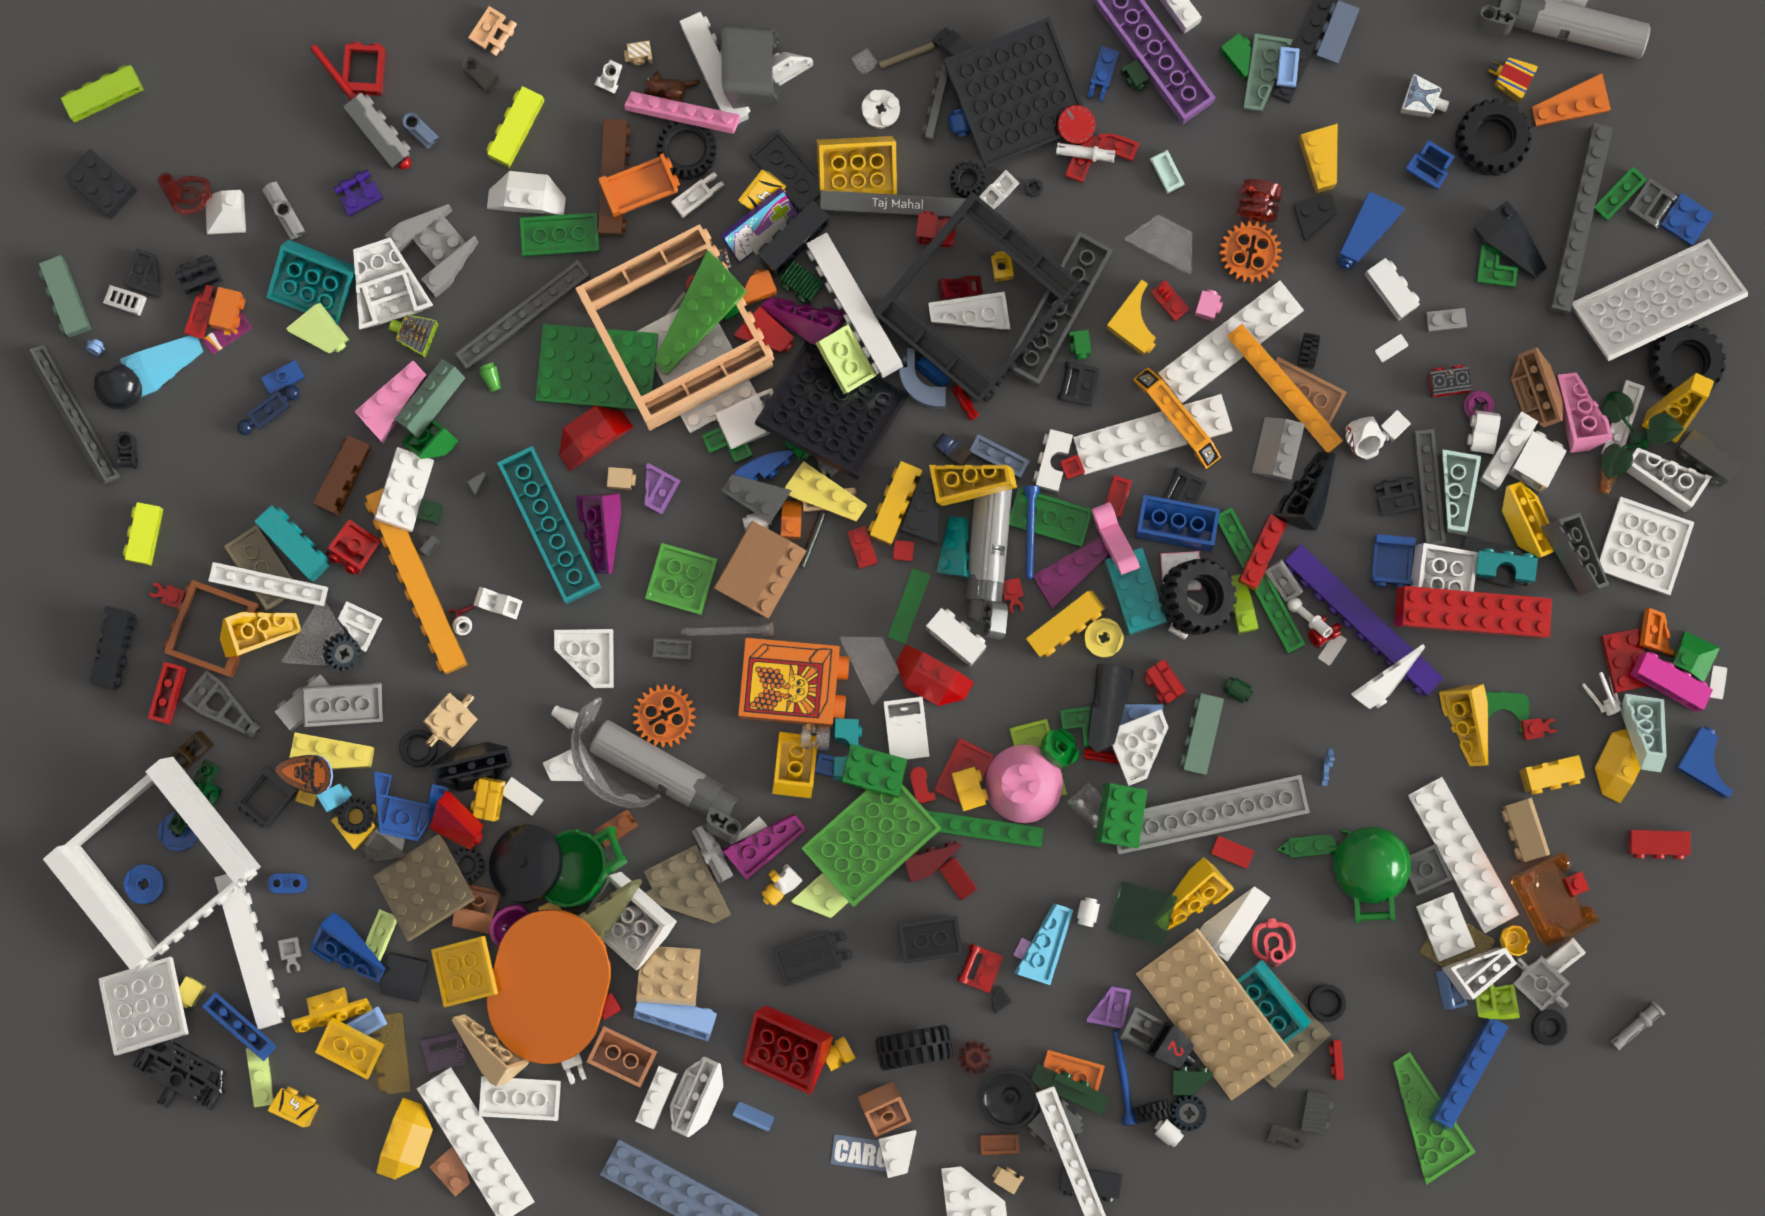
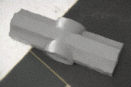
M276 181L269 183L262 191L289 238L292 240L302 236L305 230ZM282 207H288L286 214H279V210Z
M704 825L692 830L701 848L700 852L707 865L710 866L718 883L732 877L733 874L724 858L725 855L718 841H715L713 834L709 833Z

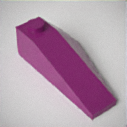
M769 297L761 305V308L814 345L842 328L845 322L843 317L845 313L830 307L823 306L822 310L812 308V304L795 305L791 300Z
M620 493L576 496L578 517L585 526L586 531L583 533L585 539H589L591 546L589 552L595 572L611 574L621 518Z

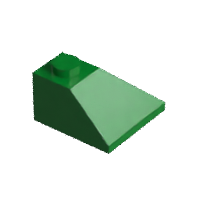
M433 419L419 438L409 434L402 441V444L420 459L445 456L454 448L458 440Z
M1684 631L1670 662L1675 665L1676 669L1690 673L1692 678L1705 681L1720 647Z

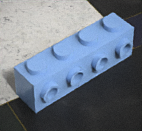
M637 1002L633 1018L708 1042L717 1013L708 1008L702 1009L689 1005Z

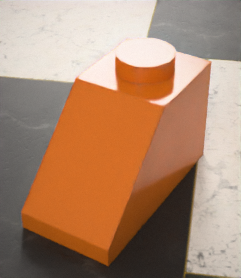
M759 269L750 276L745 287L748 292L743 296L747 304L744 307L777 295V290L769 270Z
M786 500L782 505L781 536L786 539L801 540L802 501Z

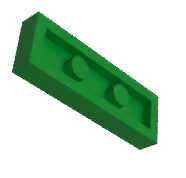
M1632 167L1595 205L1594 211L1607 222L1647 179Z

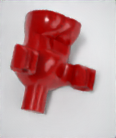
M1321 615L1322 621L1326 622L1327 618ZM1340 623L1329 626L1332 628V633L1327 638L1323 637L1315 629L1310 630L1308 635L1311 643L1316 648H1320L1323 644L1336 639V637L1341 635L1339 631L1342 629Z

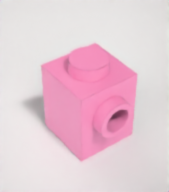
M1207 289L1202 291L1194 316L1213 321L1215 314H1219L1223 303L1219 302L1221 296L1217 295L1218 293L1213 290Z

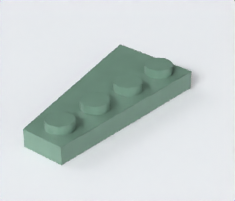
M1254 34L1243 110L1263 111L1277 78L1280 47H1290L1293 39Z

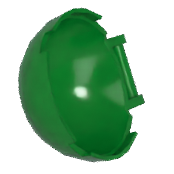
M607 827L594 836L578 829L567 830L555 836L562 849L563 867L557 884L544 896L550 903L560 907L572 908L592 901L603 889L607 876L627 863L626 856H623L618 844L615 827ZM607 839H609L615 859L609 863L601 845Z
M1364 827L1349 833L1340 845L1338 844L1333 856L1334 877L1341 890L1354 900L1356 923L1366 920L1385 919L1395 921L1394 898L1405 888L1411 874V858L1405 843L1396 837L1393 832L1380 827ZM1389 901L1390 911L1360 913V903L1379 904Z

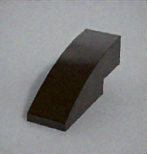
M201 730L194 733L169 757H174L182 769L186 771L208 752L214 744Z

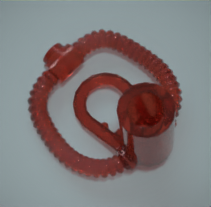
M163 173L158 177V184L169 199L172 209L177 213L187 215L199 212L205 207L207 200L212 197L209 180L204 177L185 176L176 182L169 173ZM187 181L203 183L202 200L198 206L190 209H182L177 206L176 203L193 204L200 198L198 188L194 186L181 187L182 183ZM182 191L187 193L189 191L196 192V196L193 199H180Z

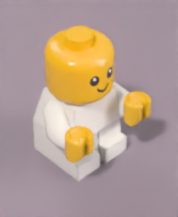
M787 863L783 866L784 870L782 873L778 874L774 869L768 873L773 884H769L762 891V896L764 897L762 900L767 905L769 903L776 905L786 893L795 889L802 882L801 877Z

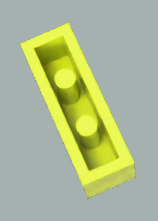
M138 502L136 507H133L131 513L133 523L132 526H129L127 532L129 542L123 550L125 560L138 564L152 565L163 508Z

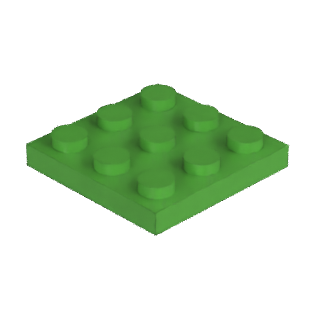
M661 543L645 599L702 615L718 559Z

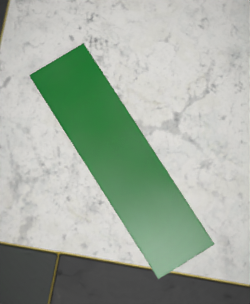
M912 569L889 631V638L906 644L929 582L930 574Z

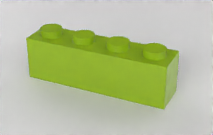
M123 65L112 74L107 73L95 82L85 83L81 89L66 92L61 100L70 119L75 123L144 89L134 68L131 65Z

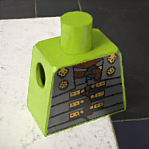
M405 315L403 322L392 319L389 330L398 333L396 341L399 344L425 358L438 323L432 319Z

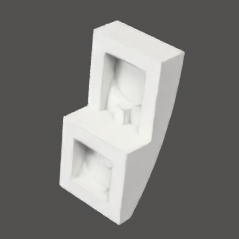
M1005 170L979 197L995 209L1017 188L1020 182Z

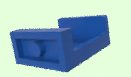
M1381 534L1374 536L1370 583H1376L1375 586L1387 587V584L1395 585V588L1412 585L1413 547L1415 546L1416 538Z

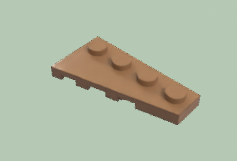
M1277 357L1275 362L1325 420L1331 424L1347 392Z

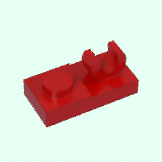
M1166 280L1150 292L1174 322L1190 310Z

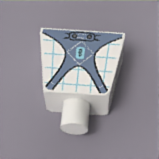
M1414 74L1400 113L1431 118L1435 109L1446 112L1449 101L1439 98L1440 87Z

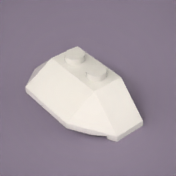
M788 52L774 54L773 78L775 82H778L779 86L812 67L813 60L810 57Z
M509 171L489 189L487 209L550 216L564 215L566 197L548 175Z
M702 1057L700 1061L685 1070L670 1104L672 1130L690 1137L708 1123L723 1089L720 1063L707 1057Z

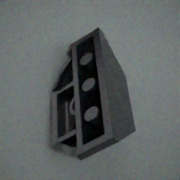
M484 742L448 751L431 764V769L436 784H442L448 788L463 791L474 788L475 782L481 777L500 780L512 766V761L507 746Z

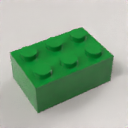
M1112 783L1103 784L1095 842L1126 848H1139L1148 790Z

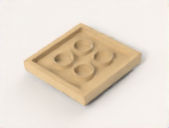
M659 946L639 968L636 1002L696 1006L700 949Z

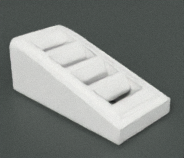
M110 285L103 303L140 316L147 298L143 295ZM113 291H115L117 293L114 301L112 302L110 301V299L113 294ZM120 294H124L121 303L118 304ZM127 296H129L130 299L128 305L124 306ZM134 298L137 299L134 308H131Z

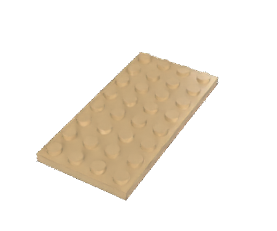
M1198 928L1136 973L1172 1023L1194 1044V1052L1206 1068H1208L1209 1072H1213V1077L1231 1101L1294 1056Z

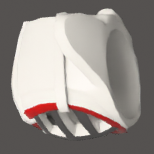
M1374 417L1357 419L1346 427L1345 439L1354 455L1367 460L1378 455L1379 449L1382 448L1386 440V435L1381 432Z

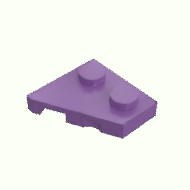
M1111 986L1088 1016L1086 1022L1122 1028L1126 1020L1131 990Z

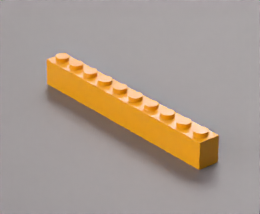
M384 488L366 496L367 502L364 503L368 512H373L374 517ZM373 519L376 530H381L383 537H380L385 548L388 547L391 552L388 557L392 565H396L399 570L396 575L400 583L404 582L407 588L404 590L408 601L412 600L415 606L412 608L416 619L420 617L422 625H420L421 631L424 636L428 635L429 649L432 654L436 653L438 660L435 662L439 671H444L447 675L467 666L465 657L409 532Z

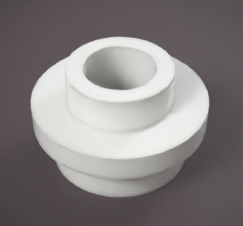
M459 616L453 621L452 627L456 634L466 635L472 629V622L466 616ZM460 623H465L463 627H459Z

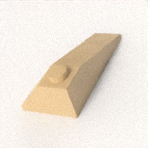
M463 1014L453 1017L452 1022L481 1073L495 1087L508 1083L529 1064L528 1060L519 1057L499 1042L500 1039L496 1035L493 1037L485 1033V1028L467 1015Z

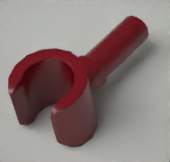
M473 603L464 608L450 609L447 613L455 611L456 617L450 619L455 620L461 614L475 608Z

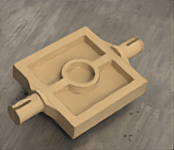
M447 693L422 721L432 733L425 742L429 744V747L432 748L436 741L440 740L448 747L453 748L478 720L467 708L474 700V697H471L472 695L467 694L462 701H459L451 693Z

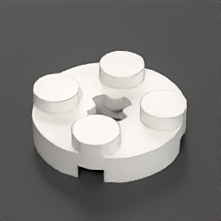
M873 90L863 100L862 115L871 127L884 129L893 125L898 120L900 114L899 100L891 92ZM884 105L886 112L878 114L876 107Z

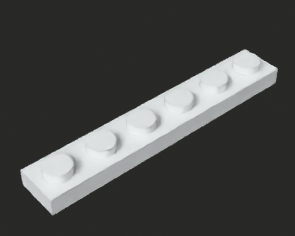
M215 562L212 564L208 580L217 584L323 607L328 592V587Z

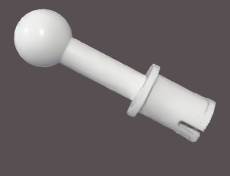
M1295 597L1287 602V608L1290 612H1298L1310 622L1309 628L1315 629L1325 638L1332 633V628L1322 621L1321 616H1313L1302 606V601L1299 598Z

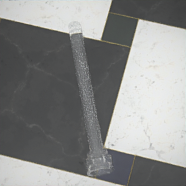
M765 622L762 626L683 628L680 633L682 636L766 635V637H774V622Z

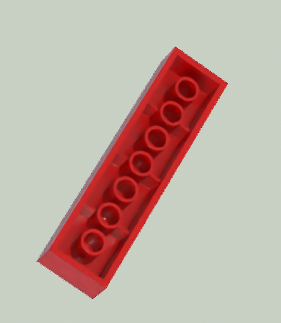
M1402 586L1396 588L1394 627L1537 639L1549 638L1552 598Z

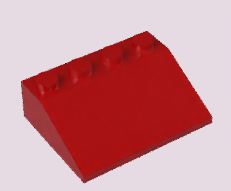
M765 1005L754 1012L742 1064L810 1095L829 1055L834 1035Z

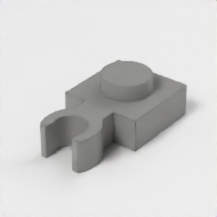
M299 937L279 940L281 960L287 959L288 961L286 966L287 972L291 973L290 966L293 964L296 965L297 971H300V964L296 960L297 957H302Z

